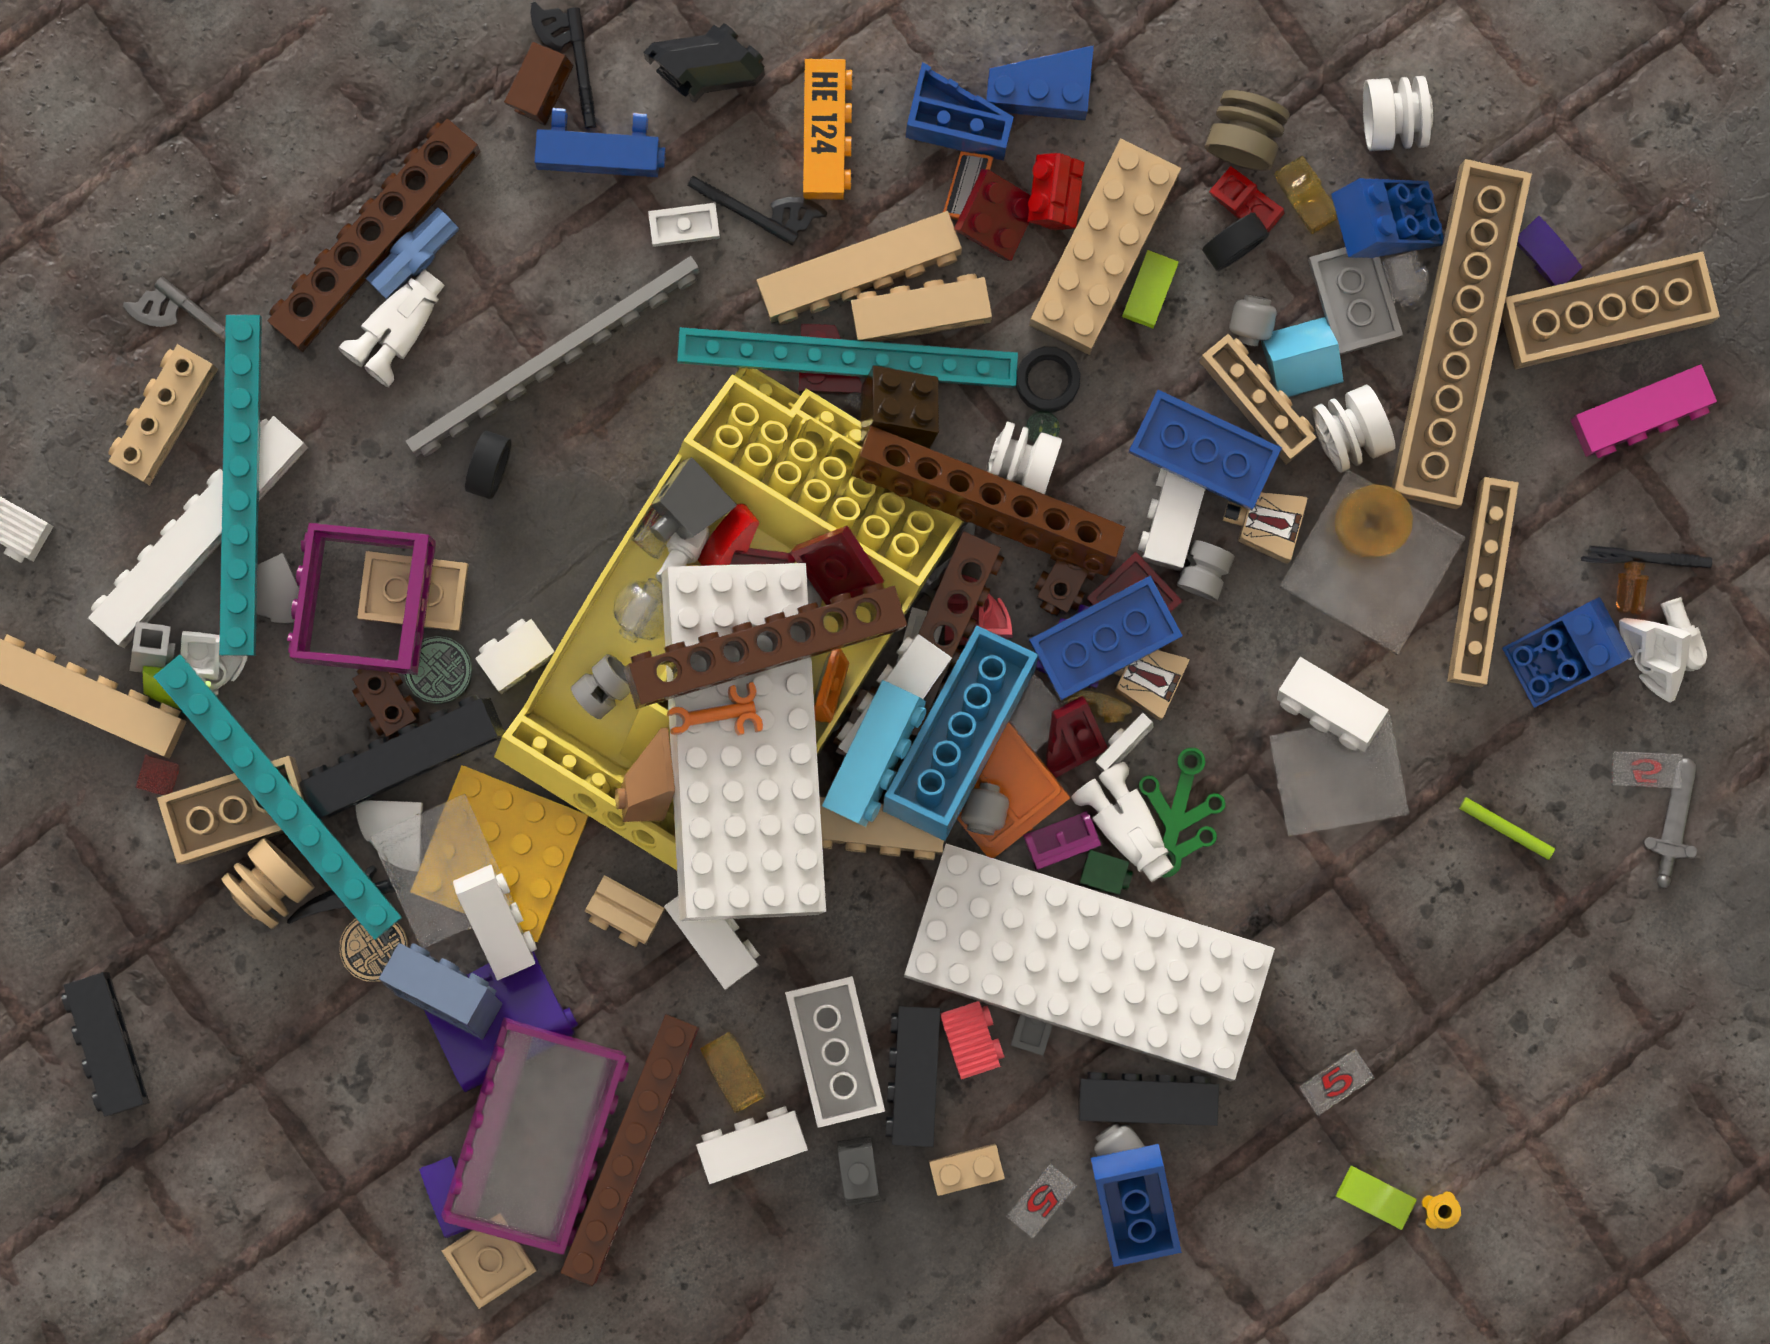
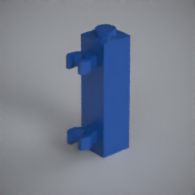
M552 108L551 130L537 129L534 161L537 170L658 177L659 168H665L666 148L660 147L659 137L647 136V114L633 113L632 135L566 131L568 113H566V109Z

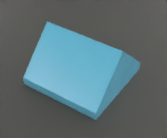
M1325 317L1273 331V335L1269 340H1261L1274 388L1277 391H1283L1288 397L1344 382L1339 345Z

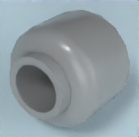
M1245 295L1244 299L1237 300L1234 304L1229 329L1233 334L1239 336L1238 340L1243 344L1258 346L1259 340L1265 341L1272 337L1277 310L1271 305L1270 299Z
M980 783L979 788H973L961 814L962 821L968 825L967 830L983 835H994L995 831L1001 830L1004 827L1009 799L1004 794L999 793V786Z
M1115 1122L1095 1137L1098 1142L1094 1150L1097 1156L1145 1146L1130 1125L1123 1124L1120 1126L1118 1122Z

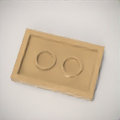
M366 551L357 619L403 625L412 556ZM433 560L424 628L460 632L468 563Z

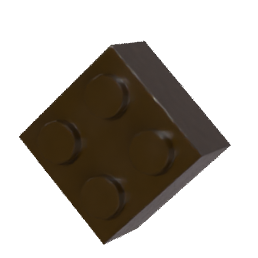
M873 365L861 387V444H863L870 426H874L930 449L939 433L938 377Z

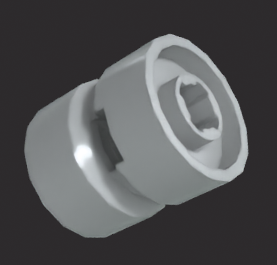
M1194 540L1187 556L1191 564L1190 566L1183 567L1177 586L1199 597L1218 601L1225 584L1221 577L1222 575L1229 574L1235 556L1215 545Z
M609 654L605 655L592 667L593 674L586 673L571 686V691L578 703L596 719H602L616 706L615 699L622 701L631 692L624 672L625 666Z

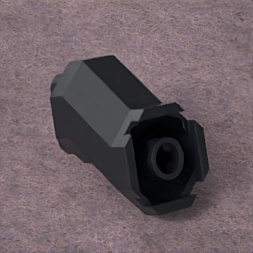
M725 23L720 28L713 25L705 35L653 42L643 52L645 60L650 65L654 60L660 65L656 72L681 95L686 97L689 94L690 100L694 103L704 93L756 86L765 76V66L762 64L764 58L750 45L747 48L742 46L736 40L739 36Z

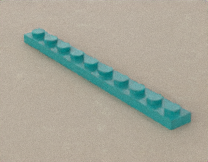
M226 315L219 655L256 656L262 317L260 315Z
M679 328L677 363L856 377H867L872 366L875 365L938 377V383L1015 388L1017 380V352Z
M181 654L153 676L374 940H377L402 919V916Z

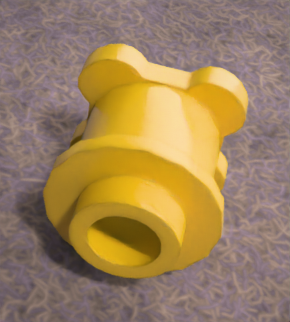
M1446 1191L1435 1197L1426 1195L1422 1199L1421 1204L1427 1213L1425 1223L1429 1228L1448 1229L1458 1223L1461 1216V1207L1453 1193ZM1442 1205H1446L1448 1208V1213L1444 1217H1440L1438 1214V1210Z

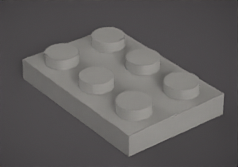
M1346 247L1309 257L1308 262L1323 312L1338 342L1340 355L1395 340L1403 336L1380 257L1351 258L1348 257Z

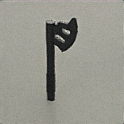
M536 2L531 3L532 25L544 44L557 52H561L566 44L570 42L573 44L585 129L595 128V107L593 105L592 87L590 86L580 8H569L567 13H563L559 8L543 10ZM556 18L555 22L547 26L542 24L545 20ZM569 27L568 31L555 38L552 36L559 29Z
M695 176L691 177L687 185L699 192V194H703L708 199L737 213L792 246L799 236L798 231H806L813 218L826 217L828 213L822 206L809 199L786 197L775 200L770 204L773 210L771 219ZM784 209H790L789 220L784 226L782 225ZM806 209L803 219L797 220L799 210Z
M1591 545L1588 549V556L1581 557L1583 562L1618 564L1633 561L1689 568L1712 567L1711 557L1683 553L1674 554L1672 552L1669 554L1624 550V548Z

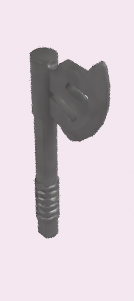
M163 276L155 283V291H146L138 302L123 303L126 311L137 321L156 327L176 324L178 322L177 312L180 307L225 343V327L191 301L188 296ZM169 298L165 314L160 316L162 303ZM153 301L149 314H145L144 310L148 303Z

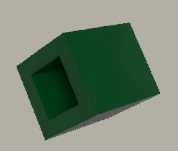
M1089 850L1078 884L1118 896L1121 889L1128 890L1133 871L1128 870V861Z

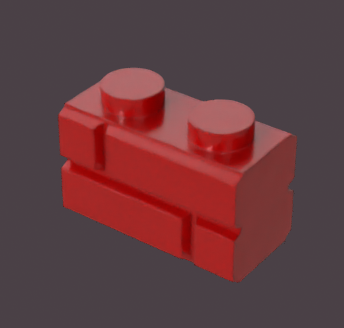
M1061 153L1036 155L1032 170L1033 183L1031 196L1028 201L1029 213L1027 222L1041 225L1051 230L1076 228L1085 162Z

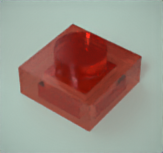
M145 755L135 788L163 796L172 793L180 765Z

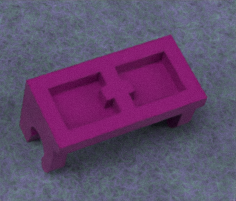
M1087 811L1023 835L1035 870L1101 846L1092 819Z

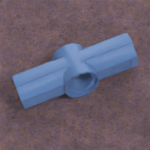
M437 208L413 232H407L393 245L390 250L391 254L366 278L367 281L387 300L412 276L419 275L423 269L425 270L432 263L435 253L459 230L458 226L441 209Z

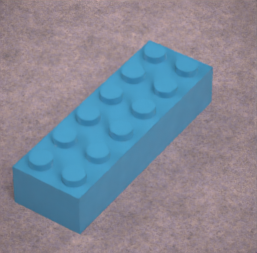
M976 625L884 796L883 812L946 841L1036 670L1037 653Z

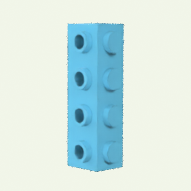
M882 680L822 804L823 807L864 827L867 826L869 821L873 822L881 807V803L878 801L883 791L889 789L896 776V772L893 770L899 758L903 759L911 746L909 737L914 726L918 728L924 720L926 701Z

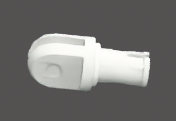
M708 527L686 540L681 538L676 532L671 536L666 544L669 555L656 574L659 582L662 583L661 573L667 567L686 566L698 560L709 538L710 532Z
M1679 597L1660 604L1668 626L1691 633L1685 671L1700 669L1706 663V647L1699 627L1695 628L1694 625L1691 626L1682 598Z

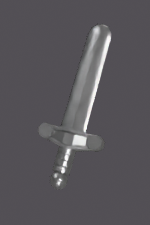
M1689 758L1682 759L1677 764L1662 838L1648 837L1644 841L1646 849L1662 856L1658 872L1659 877L1657 878V884L1660 888H1667L1670 885V877H1672L1675 859L1694 858L1697 855L1696 847L1682 844L1696 773V764Z

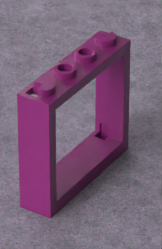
M309 523L304 540H301V551L304 552L303 565H299L296 573L299 593L298 599L293 600L291 616L295 621L293 633L290 632L287 637L289 657L297 663L418 675L436 541L429 534ZM325 541L413 549L398 660L310 651Z

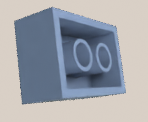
M399 943L379 977V980L396 996L481 1040L485 1037L503 1004L495 996L497 991L488 986L489 982L473 973L467 978L466 974L459 971L460 968L446 959L441 958L438 963V960L430 956L429 951L414 943L411 944L410 948Z

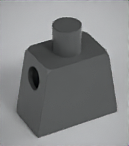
M691 457L678 465L652 502V507L661 518L650 530L663 543L675 532L686 540L710 526L734 509L737 504Z
M871 1136L837 1141L846 1206L879 1202L880 1196Z

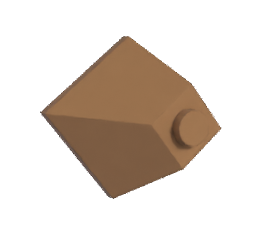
M661 728L624 776L621 788L616 789V808L622 809L623 822L664 821L675 793L668 728Z

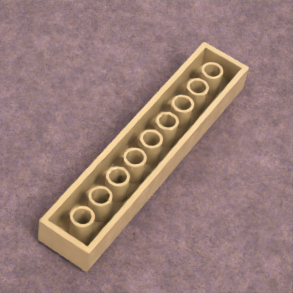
M1467 159L1459 166L1390 495L1452 509L1462 506L1532 173Z

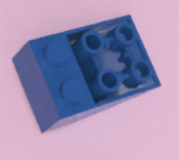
M1359 178L1331 194L1348 257L1374 258L1443 245L1442 225L1437 215L1433 193L1428 181Z
M1600 597L1502 648L1534 708L1632 657Z

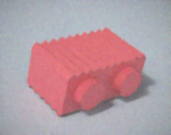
M976 1001L940 1013L960 1079L1001 1067L999 1059L1004 1058L999 1039H991L988 1027L994 1024L988 1006L981 1007L980 1002Z

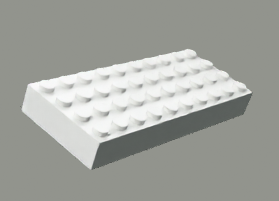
M806 563L671 566L661 573L665 647L682 641L685 642L686 647L699 643L698 637L712 632H718L719 637L732 633V627L746 622H751L752 627L765 624V617L784 612L785 617L798 614L797 608L808 604ZM791 626V637L797 642H804L806 638L804 630L799 626ZM764 635L758 636V647L764 652H771L773 648L771 639ZM732 645L724 647L725 657L731 662H738L740 658L738 649ZM699 655L691 656L690 664L692 668L698 672H704L707 667L705 659ZM811 657L668 700L669 710L673 707H682L688 712L730 705L734 703L728 697V688L735 685L738 696L745 698L748 694L746 684L753 682L756 686V696L752 701L755 704L756 714L760 716L763 722L762 731L756 733L754 724L749 720H745L743 723L744 734L740 736L736 734L734 728L738 717L691 725L685 732L679 735H673L670 732L675 785L673 802L680 921L807 916L826 912ZM666 665L667 682H670L673 679V672ZM669 716L670 730L674 727L682 726V718L680 716Z
M946 843L904 978L1231 1082L1235 1080L1275 948Z

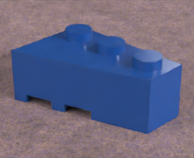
M1094 45L989 68L986 100L1007 113L1085 121L1088 111Z
M922 62L907 122L905 138L964 152L994 157V159L1004 161L1014 117L982 97L974 96L959 87L957 82L952 79H946L931 70L929 65Z

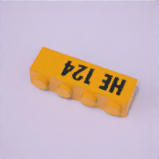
M805 59L804 199L844 200V190H851V169H844L845 156L851 157V136H845V123H852V103H845V90H852V70H846L845 59Z

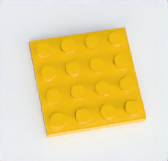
M461 765L410 892L466 914L456 895L453 881L492 865L496 875L503 873L510 893L505 895L509 903L516 902L521 911L524 921L519 924L523 933L530 931L534 941L539 943L589 816Z

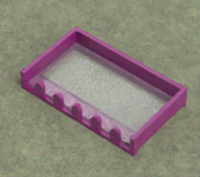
M504 1017L441 1214L444 1222L564 1255L566 1247L572 1246L576 1236L577 1227L573 1226L577 1213L582 1214L586 1205L587 1194L584 1193L587 1180L592 1181L596 1173L598 1162L594 1158L597 1148H603L607 1138L608 1128L604 1126L608 1114L613 1115L617 1107L618 1095L615 1094L618 1082H623L628 1072L629 1062L625 1061L626 1055L619 1050L610 1049Z

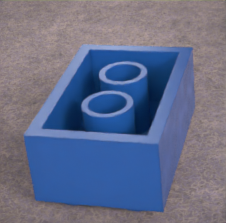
M1159 1144L1091 1158L1113 1266L1182 1253Z

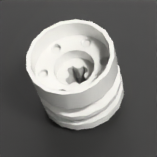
M1424 76L1414 77L1412 91L1409 79L1401 77L1397 93H1394L1388 78L1368 79L1364 82L1363 122L1366 144L1369 151L1392 150L1396 134H1400L1401 142L1405 149L1412 147L1413 138H1415L1418 148L1428 147L1433 125V105Z
M1367 384L1345 394L1347 410H1344L1336 399L1328 401L1329 411L1323 404L1317 405L1312 409L1319 442L1325 454L1340 473L1350 468L1349 459L1355 466L1363 462L1361 447L1373 459L1395 449L1393 432L1378 397Z
M1007 421L1005 428L996 438L987 465V472L1045 494L1062 439L1041 432L1033 446L1027 444L1028 428L1023 427L1019 441L1011 439L1015 424Z

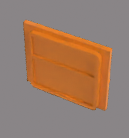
M1009 721L974 788H979L980 783L994 784L1000 787L999 793L1008 797L1009 807L1004 827L1001 830L995 831L994 835H983L967 830L968 825L961 819L962 810L957 820L987 857L995 858L1024 834L1032 831L1033 827L1071 797Z

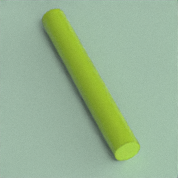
M1467 797L1464 798L1459 807L1460 810L1547 860L1551 858L1555 851L1554 847Z

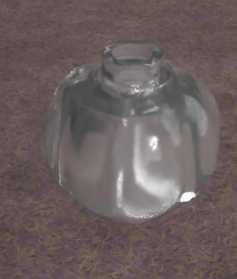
M649 578L647 581L633 580L623 585L616 594L613 605L614 617L621 626L619 633L634 643L638 639L657 640L664 637L662 583L656 579Z

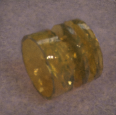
M1372 484L1352 491L1341 501L1335 512L1334 527L1338 540L1348 551L1359 557L1375 558L1395 552L1406 542L1412 531L1413 515L1408 501L1399 491L1387 485ZM1367 513L1370 517H1378L1379 521L1375 524L1377 530L1374 531L1372 527H1364L1363 523L1367 521Z

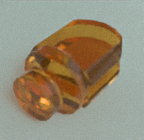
M1624 563V569H1627V573H1618L1619 581L1616 601L1618 612L1627 613L1630 610L1632 614L1637 615L1643 612L1647 581L1649 580V576L1640 575L1641 571H1644V563Z

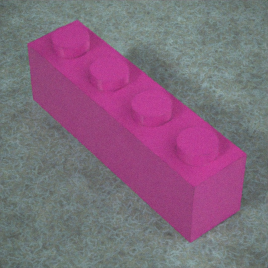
M1700 364L1577 414L1570 421L1585 456L1588 457L1596 453L1599 459L1616 452L1615 445L1627 441L1628 445L1631 446L1648 439L1646 433L1657 428L1660 433L1669 431L1679 426L1677 420L1689 416L1691 421L1701 418L1710 413L1708 407L1715 404L1717 400Z

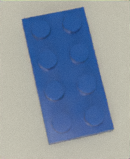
M1157 390L1128 453L1252 511L1282 447Z
M1148 576L1029 639V642L1034 652L1038 654V659L1059 699L1062 701L1182 638L1183 635L1152 577Z

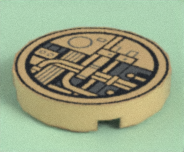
M354 919L342 934L339 954L344 967L353 976L364 981L381 982L379 977L397 945L401 943L408 947L409 941L404 929L398 923L377 940H374L361 923Z

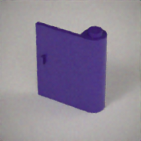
M534 951L532 952L535 960L534 965L498 981L489 963L471 972L489 982L488 986L497 991L495 996L503 1003L483 1040L425 1011L451 1069L464 1092H468L483 1084L504 1017L569 1037L576 1035L574 1028L579 1024L570 1007L563 1009L558 1002ZM533 1037L525 1061L557 1044Z

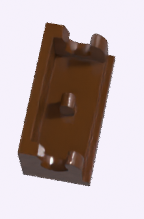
M532 42L504 103L514 108L516 113L546 125L552 113V108H554L574 65L566 55Z

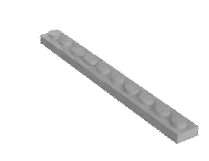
M692 256L683 260L406 440V443L416 457L420 454L426 457L434 453L441 447L440 441L450 435L452 438L460 436L470 428L468 423L477 417L483 420L491 416L498 410L497 404L507 398L509 401L517 399L527 391L525 386L534 380L540 383L548 379L555 373L554 367L564 361L566 364L574 362L584 354L582 349L591 343L597 346L605 342L612 336L611 330L621 324L623 327L631 325L640 318L639 312L648 306L654 309L662 305L669 299L667 294L676 288H679L681 291L697 281L695 276L700 273L698 265Z

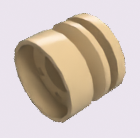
M263 837L247 853L256 867L249 870L244 865L236 863L234 868L243 879L239 881L230 873H226L221 879L229 889L232 898L247 914L255 920L263 922L269 928L274 929L279 924V921L270 910L273 908L283 917H286L289 912L281 899L287 896L292 901L300 903L315 887L307 876L280 849Z

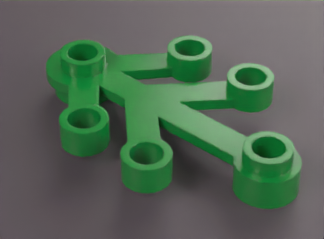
M1186 748L1177 758V766L1181 773L1171 809L1159 790L1160 785L1157 778L1148 775L1143 777L1138 784L1140 793L1148 797L1166 828L1163 843L1169 851L1167 855L1170 857L1174 868L1161 876L1162 878L1175 875L1181 867L1182 858L1201 847L1213 845L1217 839L1216 831L1209 826H1204L1196 832L1195 837L1176 846L1180 831L1210 814L1222 812L1226 804L1222 795L1213 793L1207 796L1202 804L1185 813L1194 775L1201 772L1205 766V756L1197 748ZM1187 756L1196 758L1197 765L1195 768L1185 766L1184 760ZM1149 779L1155 783L1153 792H1146L1143 789V782ZM1213 797L1221 801V807L1218 810H1212L1209 807V800ZM1203 830L1211 832L1212 840L1210 843H1203L1200 840V834Z

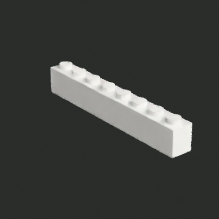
M274 416L269 421L264 419L260 422L259 501L308 449L296 435ZM218 469L210 476L206 483L208 488L200 496L195 494L187 501L183 507L185 513L177 521L172 519L164 526L160 532L162 538L154 546L150 544L142 550L137 557V560L140 562L131 571L127 569L119 575L114 582L116 588L108 596L102 595L92 605L91 610L93 613L88 618L117 645L125 648L134 638L136 622L148 623L220 545L222 538L223 471L221 469Z

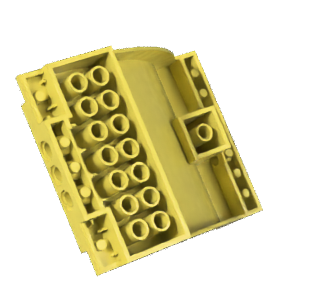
M739 368L735 375H731L684 439L677 456L627 531L568 628L525 706L502 736L494 757L677 870L673 798L664 821L623 822L622 809H617L615 803L616 789L621 788L624 776L661 728H668L670 741L669 716H667V711L669 710L668 700L636 709L630 692L622 701L615 699L616 706L602 719H596L578 703L571 691V686L586 673L593 674L592 667L607 654L618 659L626 667L629 663H632L631 657L637 654L651 651L652 656L665 653L662 583L657 580L656 574L669 555L666 545L669 539L665 543L661 542L653 535L650 529L647 532L646 525L654 510L652 502L678 465L692 457L737 505L745 504L759 521L749 548L790 553L798 544L848 526L884 579V588L895 585L904 616L952 543L964 521L851 476L862 446L861 422L807 388L800 396L758 369ZM729 512L708 526L709 537ZM658 513L653 518L652 526L660 519ZM697 560L695 563H690V564H687L686 566H702V565H701V564L699 563V561ZM822 600L821 607L826 606ZM858 606L856 609L858 619L864 623H869L871 620L869 610ZM825 616L823 619L824 627L829 632H837L838 622L831 616ZM893 633L841 648L850 664L831 723L815 721L817 756ZM830 652L811 657L814 695L825 660ZM658 665L657 675L665 682H667L666 665Z

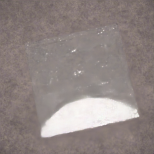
M1348 469L1345 471L1279 588L1398 655L1463 543L1465 536Z

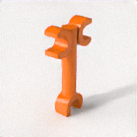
M753 682L746 684L748 694L745 698L738 696L735 685L728 688V697L734 704L689 712L682 707L671 708L667 711V716L678 715L682 718V726L672 728L670 730L671 734H682L691 725L737 717L734 728L738 736L744 734L743 723L745 720H749L754 724L756 733L761 732L763 722L760 716L756 714L755 704L752 701L756 696V686Z

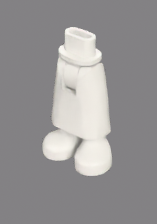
M424 269L415 280L410 278L409 284L404 285L392 294L361 325L365 333L359 339L346 340L338 347L343 355L356 365L362 367L377 342L380 343L382 347L364 367L373 378L386 387H389L394 381V374L391 369L393 358L395 355L401 359L405 358L425 326L434 305L439 301L436 296L445 286Z
M1120 762L1099 775V779L1114 796L1117 804L1113 806L1109 802L1096 779H1092L1083 785L1071 798L1076 805H1091L1098 812L1092 820L1132 864L1137 866L1139 872L1144 871L1148 879L1153 882L1173 869L1174 866L1166 856L1169 851L1165 848L1159 829L1138 789L1129 792L1125 784V780L1129 775V767L1125 762Z

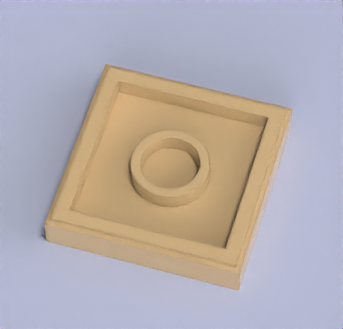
M501 1212L489 1219L508 1225ZM472 1230L442 1250V1253L478 1309L537 1271L521 1243Z

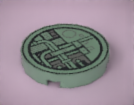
M442 636L425 638L422 640L418 675L404 674L406 683L412 693L425 702L433 704L452 702L462 696L470 685L472 678L471 658L464 647L451 638Z

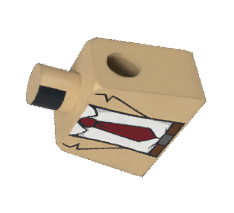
M1261 492L1252 511L1228 501L1223 521L1241 526L1238 537L1240 543L1288 564L1292 559L1308 498Z
M1157 650L1115 672L1114 674L1120 676L1115 691L1155 719L1161 721L1188 665L1189 659Z

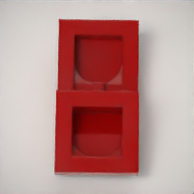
M1232 166L1227 169L1209 191L1221 205L1238 219L1250 213H1256L1268 232L1285 214L1284 208L1260 192L1255 183Z
M738 504L713 531L698 558L702 566L730 565L735 550L748 551L759 521L745 504Z

